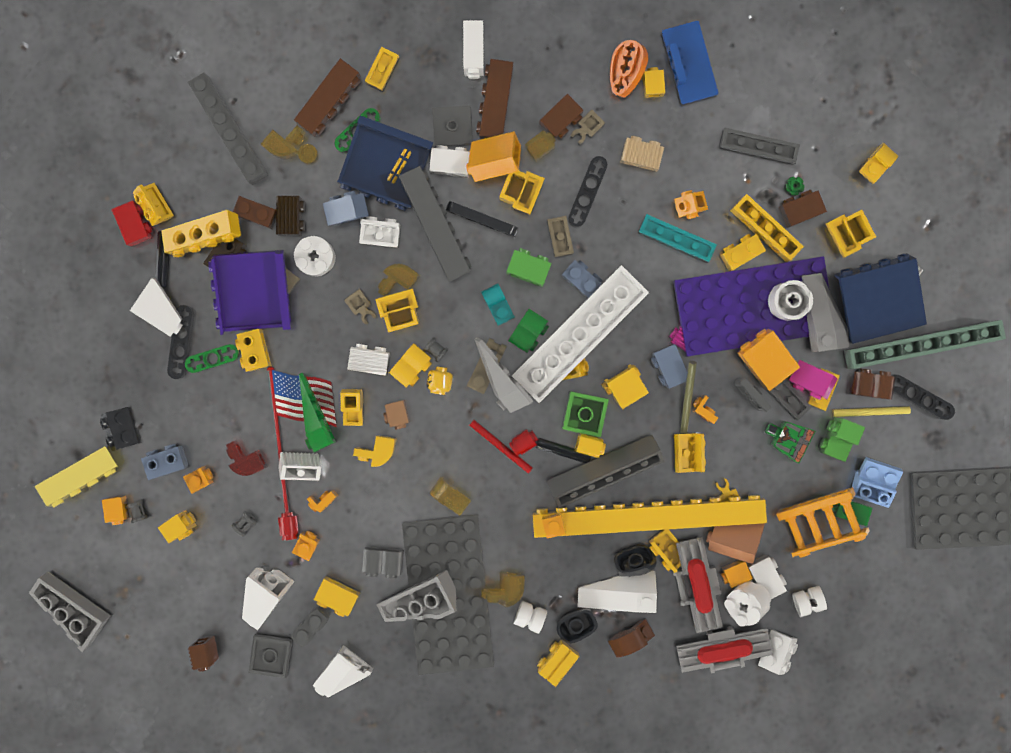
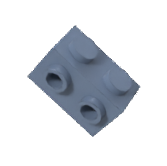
M346 192L342 198L341 195L330 197V201L323 203L328 226L369 216L364 193Z
M574 260L561 276L588 299L602 285L601 282L603 280L595 273L593 275L587 271L588 266L581 260L578 262Z
M675 344L652 353L653 358H651L654 368H658L661 375L658 377L662 386L666 385V388L670 389L687 381V370Z
M176 444L165 446V451L159 453L157 449L147 452V457L141 458L147 479L151 480L188 468L189 465L183 446L176 447Z

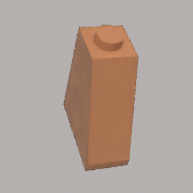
M765 523L714 526L713 532L709 531L707 536L708 550L753 564Z

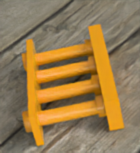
M853 487L782 508L777 512L776 515L779 521L785 519L789 523L797 544V548L791 553L793 557L798 555L800 558L810 555L812 551L851 540L858 542L866 538L865 536L868 535L870 530L868 527L860 529L851 506V499L856 495ZM838 503L843 505L853 532L841 534L832 510L833 505ZM822 509V511H825L834 537L823 540L814 517L815 510ZM801 514L806 516L816 541L815 543L805 545L795 520L796 516Z

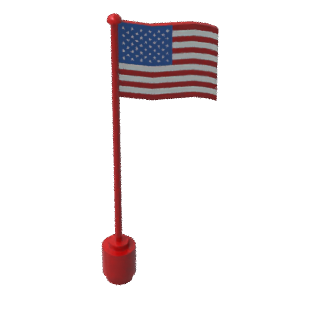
M270 366L267 368V371H269L278 456L280 459L282 448L278 416L296 421H304L299 376L274 371V368ZM306 376L328 425L337 428L332 382ZM281 480L285 513H281V517H278L279 534L282 536V540H293L298 538L297 515H293V512L288 510L285 480Z

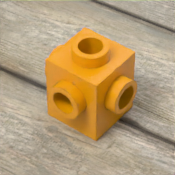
M692 190L681 193V197L674 199L679 218L687 216V219L699 217L698 213L708 210L704 191L694 193Z

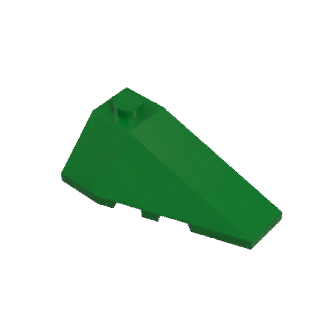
M302 372L299 374L307 436L305 442L309 450L313 449L314 452H317L336 443V440L305 373Z

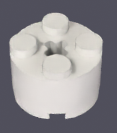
M310 236L303 238L295 248L294 260L296 266L308 275L322 276L329 272L335 264L336 256L332 246L320 237ZM316 252V254L319 255V258H315V260L313 261L311 255L315 254Z
M791 280L774 286L769 294L768 304L770 312L781 320L800 319L811 310L813 295L801 281ZM788 298H790L791 300H793V303H792V304H790V302H788Z
M750 580L738 585L728 595L724 605L730 616L739 626L754 625L769 611L771 596L762 584H756Z

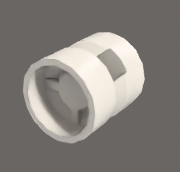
M820 586L808 588L807 592L802 590L792 593L794 605L800 617L810 615L812 611L817 613L827 610L826 600Z
M522 600L515 616L514 624L523 628L528 625L531 631L539 634L543 627L547 610L541 607L533 609L532 604Z

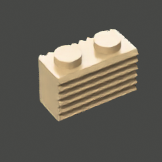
M631 136V138H626L620 163L657 172L664 147L660 146L661 143L642 142V138Z

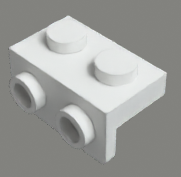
M371 216L361 219L360 244L398 248L401 225L396 223L395 219L385 218V222L377 221V217Z
M771 630L769 639L773 655L761 657L758 666L778 675H783L790 669L791 655L795 654L798 644H796L797 638Z

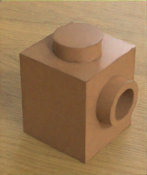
M405 400L385 405L386 412L383 413L385 423L389 424L390 427L395 426V430L405 428L406 423L410 422Z

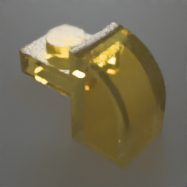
M296 125L290 134L283 139L272 130L261 145L277 158L290 159L299 153L294 146H298L303 142L306 133Z
M390 265L383 271L389 277L387 279L383 278L380 282L378 293L382 296H387L396 282L409 290L420 275L406 265Z
M442 476L429 492L438 502L447 506L459 516H461L471 502L470 498L457 490L456 486Z
M500 573V588L482 589L481 597L488 600L489 603L499 602L504 607L513 606L523 595L525 576L520 573Z

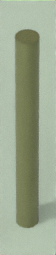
M689 361L680 426V433L683 434L688 432L697 365L695 361Z

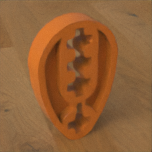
M627 40L617 46L612 56L610 83L613 93L619 97H627L635 89L648 64L647 49L637 41Z

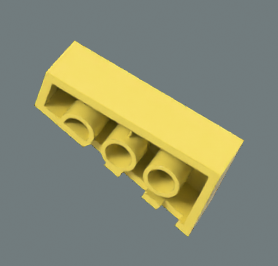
M104 446L39 483L35 488L47 507L53 506L54 508L62 504L63 500L70 496L72 498L81 493L82 488L86 486L89 488L99 482L98 479L105 475L107 478L114 474L118 465L107 447Z

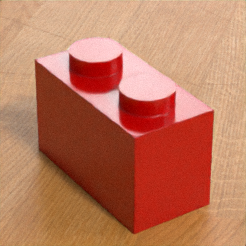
M132 200L111 209L126 245L132 247L153 238L151 232H153L152 227L148 221L146 222L143 216L144 212L136 201Z

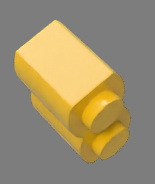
M413 343L389 373L405 387L409 385L413 387L420 379L417 375L421 371L426 372L432 365L430 362L432 358Z
M582 433L578 434L575 445L576 452L596 458L604 455L606 444L603 443L602 438Z

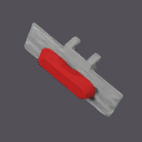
M703 537L676 543L682 569L677 570L676 573L673 572V575L676 576L681 597L680 606L690 605L696 633L723 627L716 595L721 594L716 567L710 566L709 568ZM683 575H689L694 595L692 598H688Z
M727 626L726 631L713 633L712 630L706 631L708 640L676 646L682 673L710 668L712 674L717 670L737 666L745 667V660L773 655L767 628L735 634L733 626Z

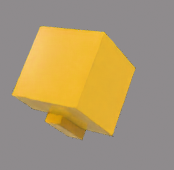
M521 171L510 173L507 176L499 200L512 205V208L530 215L545 178L528 171L526 174Z
M863 210L847 217L843 214L826 223L843 258L862 249V244L876 238Z
M413 288L375 299L380 317L385 319L388 332L419 324L416 311L418 304Z
M631 364L627 366V369L610 379H605V382L601 384L604 391L608 395L612 394L616 403L622 409L649 393L639 377L641 373L638 368Z

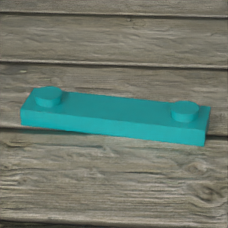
M646 214L638 232L708 263L717 246L715 243Z

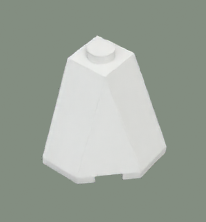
M151 278L130 311L165 334L171 336L175 333L177 335L183 326L180 323L182 317L157 279Z
M255 568L246 579L242 619L258 630L295 581L280 570L273 569L271 572L264 571L263 568Z
M343 645L313 686L318 694L330 697L368 677L372 673L373 668Z

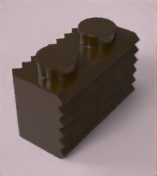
M276 196V235L302 236V232L305 231V220H302V212H305V201H302L300 196Z

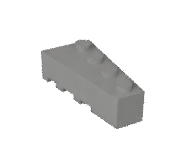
M50 572L39 577L29 592L42 609L50 613L54 618L53 621L67 632V637L75 641L79 646L77 648L81 652L91 646L111 616Z

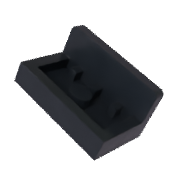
M128 407L101 415L100 424L102 429L106 431L107 437L105 440L111 451L138 444Z

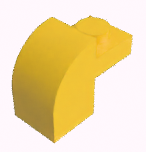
M882 143L869 156L868 161L859 172L874 184L893 165L898 155L885 143Z
M342 389L340 400L341 411H343V426H362V389Z
M377 435L374 450L356 447L354 448L353 456H357V460L368 462L369 459H372L371 467L381 466L392 457L396 438Z

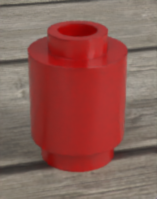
M526 429L512 438L509 445L516 456L519 454L523 455L537 446L536 441L538 438L533 431L529 432Z

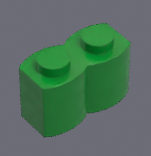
M528 309L508 341L526 353L529 350L533 352L539 343L536 339L540 334L543 336L549 328L547 325L548 320Z

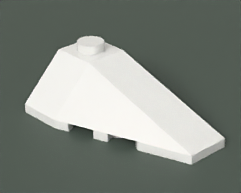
M655 571L632 577H621L618 575L604 581L578 587V607L656 613L657 589Z

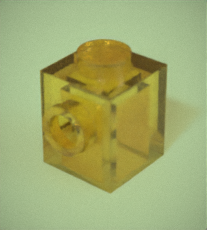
M543 130L525 144V148L534 160L538 162L555 148L554 142L556 140L550 132L546 134Z

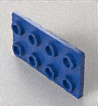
M699 21L662 30L664 44L681 104L684 105L718 95L717 85Z

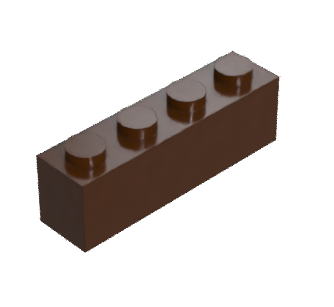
M340 58L295 117L294 121L314 137L317 134L320 135L326 127L324 124L328 119L331 120L336 115V109L340 103L344 104L348 99L349 91L352 88L355 89L361 80L359 78L361 76L359 72Z
M490 59V64H486L485 76H488L487 83H483L482 95H485V100L480 102L479 114H482V120L478 121L476 133H480V139L504 134L513 62Z

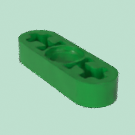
M368 108L360 115L368 118L367 115L369 113L371 115L375 113V121L380 123V114L374 108ZM359 117L335 139L334 144L339 152L348 153L352 140L350 139L347 142V148H339L341 145L340 140L346 141L349 138L346 135L347 133L353 138L352 129L357 126Z
M228 344L192 355L186 359L185 368L191 373H198L236 361L240 357V350H237L236 345ZM228 348L235 350L233 358L225 356L223 357L225 361L222 362L221 354L229 352ZM211 353H215L218 357L215 364L208 362V355ZM201 356H203V362L206 367H204V364L197 365V369L190 367L193 359L194 361H201Z

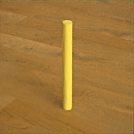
M910 406L832 410L833 417L911 413Z

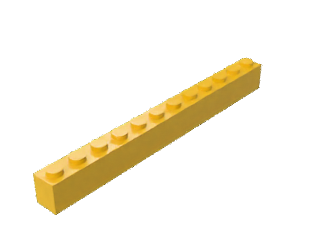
M749 495L748 499H741V496H731L729 500L713 497L710 498V501L703 502L702 499H690L688 503H683V500H671V504H663V501H653L652 505L636 502L632 503L633 506H625V504L619 503L613 504V507L606 508L605 505H594V509H586V506H576L575 510H567V507L556 508V511H548V508L536 509L537 512H533L534 538L546 537L542 517L560 512L566 534L560 536L767 523L766 500L760 498V495Z

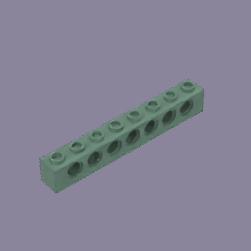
M996 320L844 350L847 369H856L1003 340L1006 337L1003 321Z

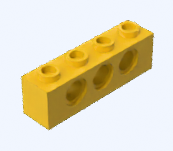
M748 194L744 195L730 210L785 262L791 261L804 247Z
M229 210L162 230L164 253L173 255L176 258L183 257L188 252H199L204 247H215L217 243L232 242L234 238L241 236L238 214Z

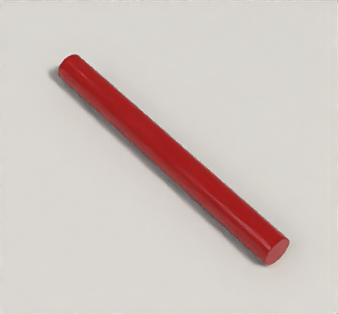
M475 420L471 422L470 427L525 472L529 473L533 469V467L519 456H516L511 449Z

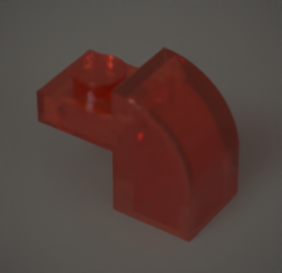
M237 440L226 445L228 456L231 460L234 459L235 461L228 466L236 474L249 476L268 467L259 450L245 456Z

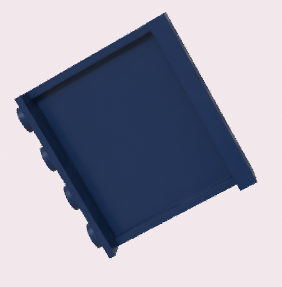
M359 116L357 127L337 183L341 184L340 188L351 191L353 188L359 191L358 194L364 193V197L369 198L372 195L377 197L376 201L388 204L389 201L395 204V208L406 211V208L410 209L412 204L399 176L419 166L423 170L433 142ZM407 149L405 155L402 156L401 154L403 150ZM411 151V155L409 159H407L406 156L408 152ZM400 157L402 160L394 173L392 169ZM405 160L407 162L399 175L397 172ZM390 173L393 174L391 180L388 181L387 178ZM394 177H398L396 182L393 184L392 180L394 179Z
M905 253L898 255L895 259L885 258L872 265L871 263H865L860 265V268L842 269L841 273L835 274L840 283L850 343L854 344L927 325L917 258Z

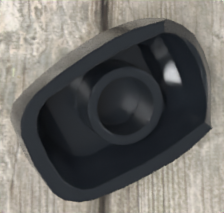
M645 545L625 549L614 557L616 570L621 577L640 576L649 573L655 569L657 564L655 554Z
M586 608L561 618L557 623L556 630L562 640L571 644L581 641L597 630L598 623L592 610Z

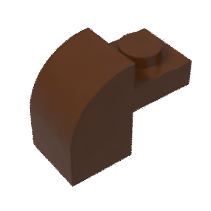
M643 619L629 630L617 633L608 640V643L616 657L619 658L642 649L648 645L647 642L655 634L647 620Z

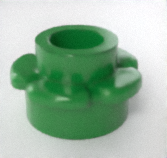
M790 177L787 180L786 190L791 195H798L804 191V181L800 177Z

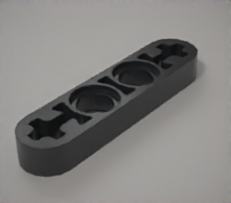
M596 156L590 162L569 214L568 221L573 227H581L585 223L608 165L606 159L602 156ZM602 161L601 165L604 166L597 173L601 175L600 178L595 174H589L590 171L594 173L596 166L593 163ZM594 178L597 181L596 187H587L586 180ZM581 196L589 198L590 203L587 206L580 205L579 198ZM575 206L579 209L587 210L586 213L581 212L580 218L582 222L578 221L577 224L574 223L572 215L576 216L578 212Z
M449 201L446 207L447 212L512 237H515L518 227L460 204Z
M181 305L176 308L179 314L180 311L183 312L184 308H186L189 316L184 318V322H188V326L182 324V327L187 331V335L184 338H179L178 335L173 333L171 337L167 373L173 379H181L187 372L185 361L189 357L194 311L187 305ZM178 346L184 349L182 357L175 355V349ZM173 359L183 360V363L178 364V369H181V373H178L177 376L173 372V368L177 367V362H173Z
M891 375L895 377V380L898 379L897 383L905 385L903 389L894 386L893 393L939 419L949 420L954 416L955 408L952 404L901 375ZM910 387L916 389V396L913 398L907 395V390ZM927 396L933 399V404L930 407L924 405V399ZM937 406H939V407H941V408H946V407H948V408H947V411H948L949 413H948V415H947V414H944V415H943V411H941V410H939V409H935V408H936Z

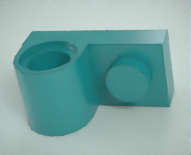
M498 283L481 291L498 326L515 318Z

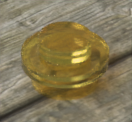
M304 144L298 150V157L304 163H312L317 158V150L311 144Z

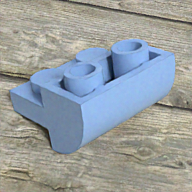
M865 457L860 470L856 471L852 487L856 494L854 497L889 508L895 497L896 487L903 474V470Z

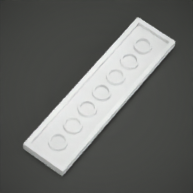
M621 265L512 377L540 403L649 292Z

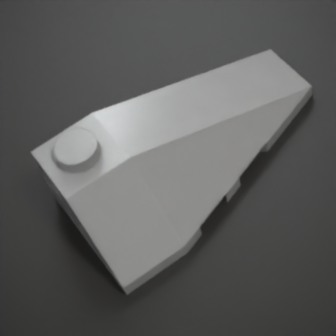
M822 273L802 276V282L813 295V305L807 313L811 352L850 347L848 328Z
M478 337L474 340L494 395L498 399L496 402L503 411L506 409L512 413L531 404L533 400L518 381L516 382L513 378L509 377L510 372L501 363L497 362L498 358L484 341Z
M446 570L378 603L377 607L385 622L406 621L407 619L423 620L425 618L440 619L457 611L456 587Z

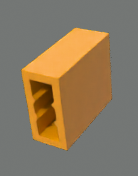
M515 131L471 142L469 163H467L466 167L468 174L472 175L475 182L519 171L521 144Z
M763 329L756 334L757 338L752 342L744 343L740 347L741 350L737 353L762 387L771 391L798 370L800 366L775 332Z

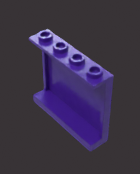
M284 250L212 256L208 265L209 272H213L214 280H211L212 292L215 291L216 299H213L214 310L218 311L216 328L220 329V335H223L226 331L283 327V330L291 329L292 323Z

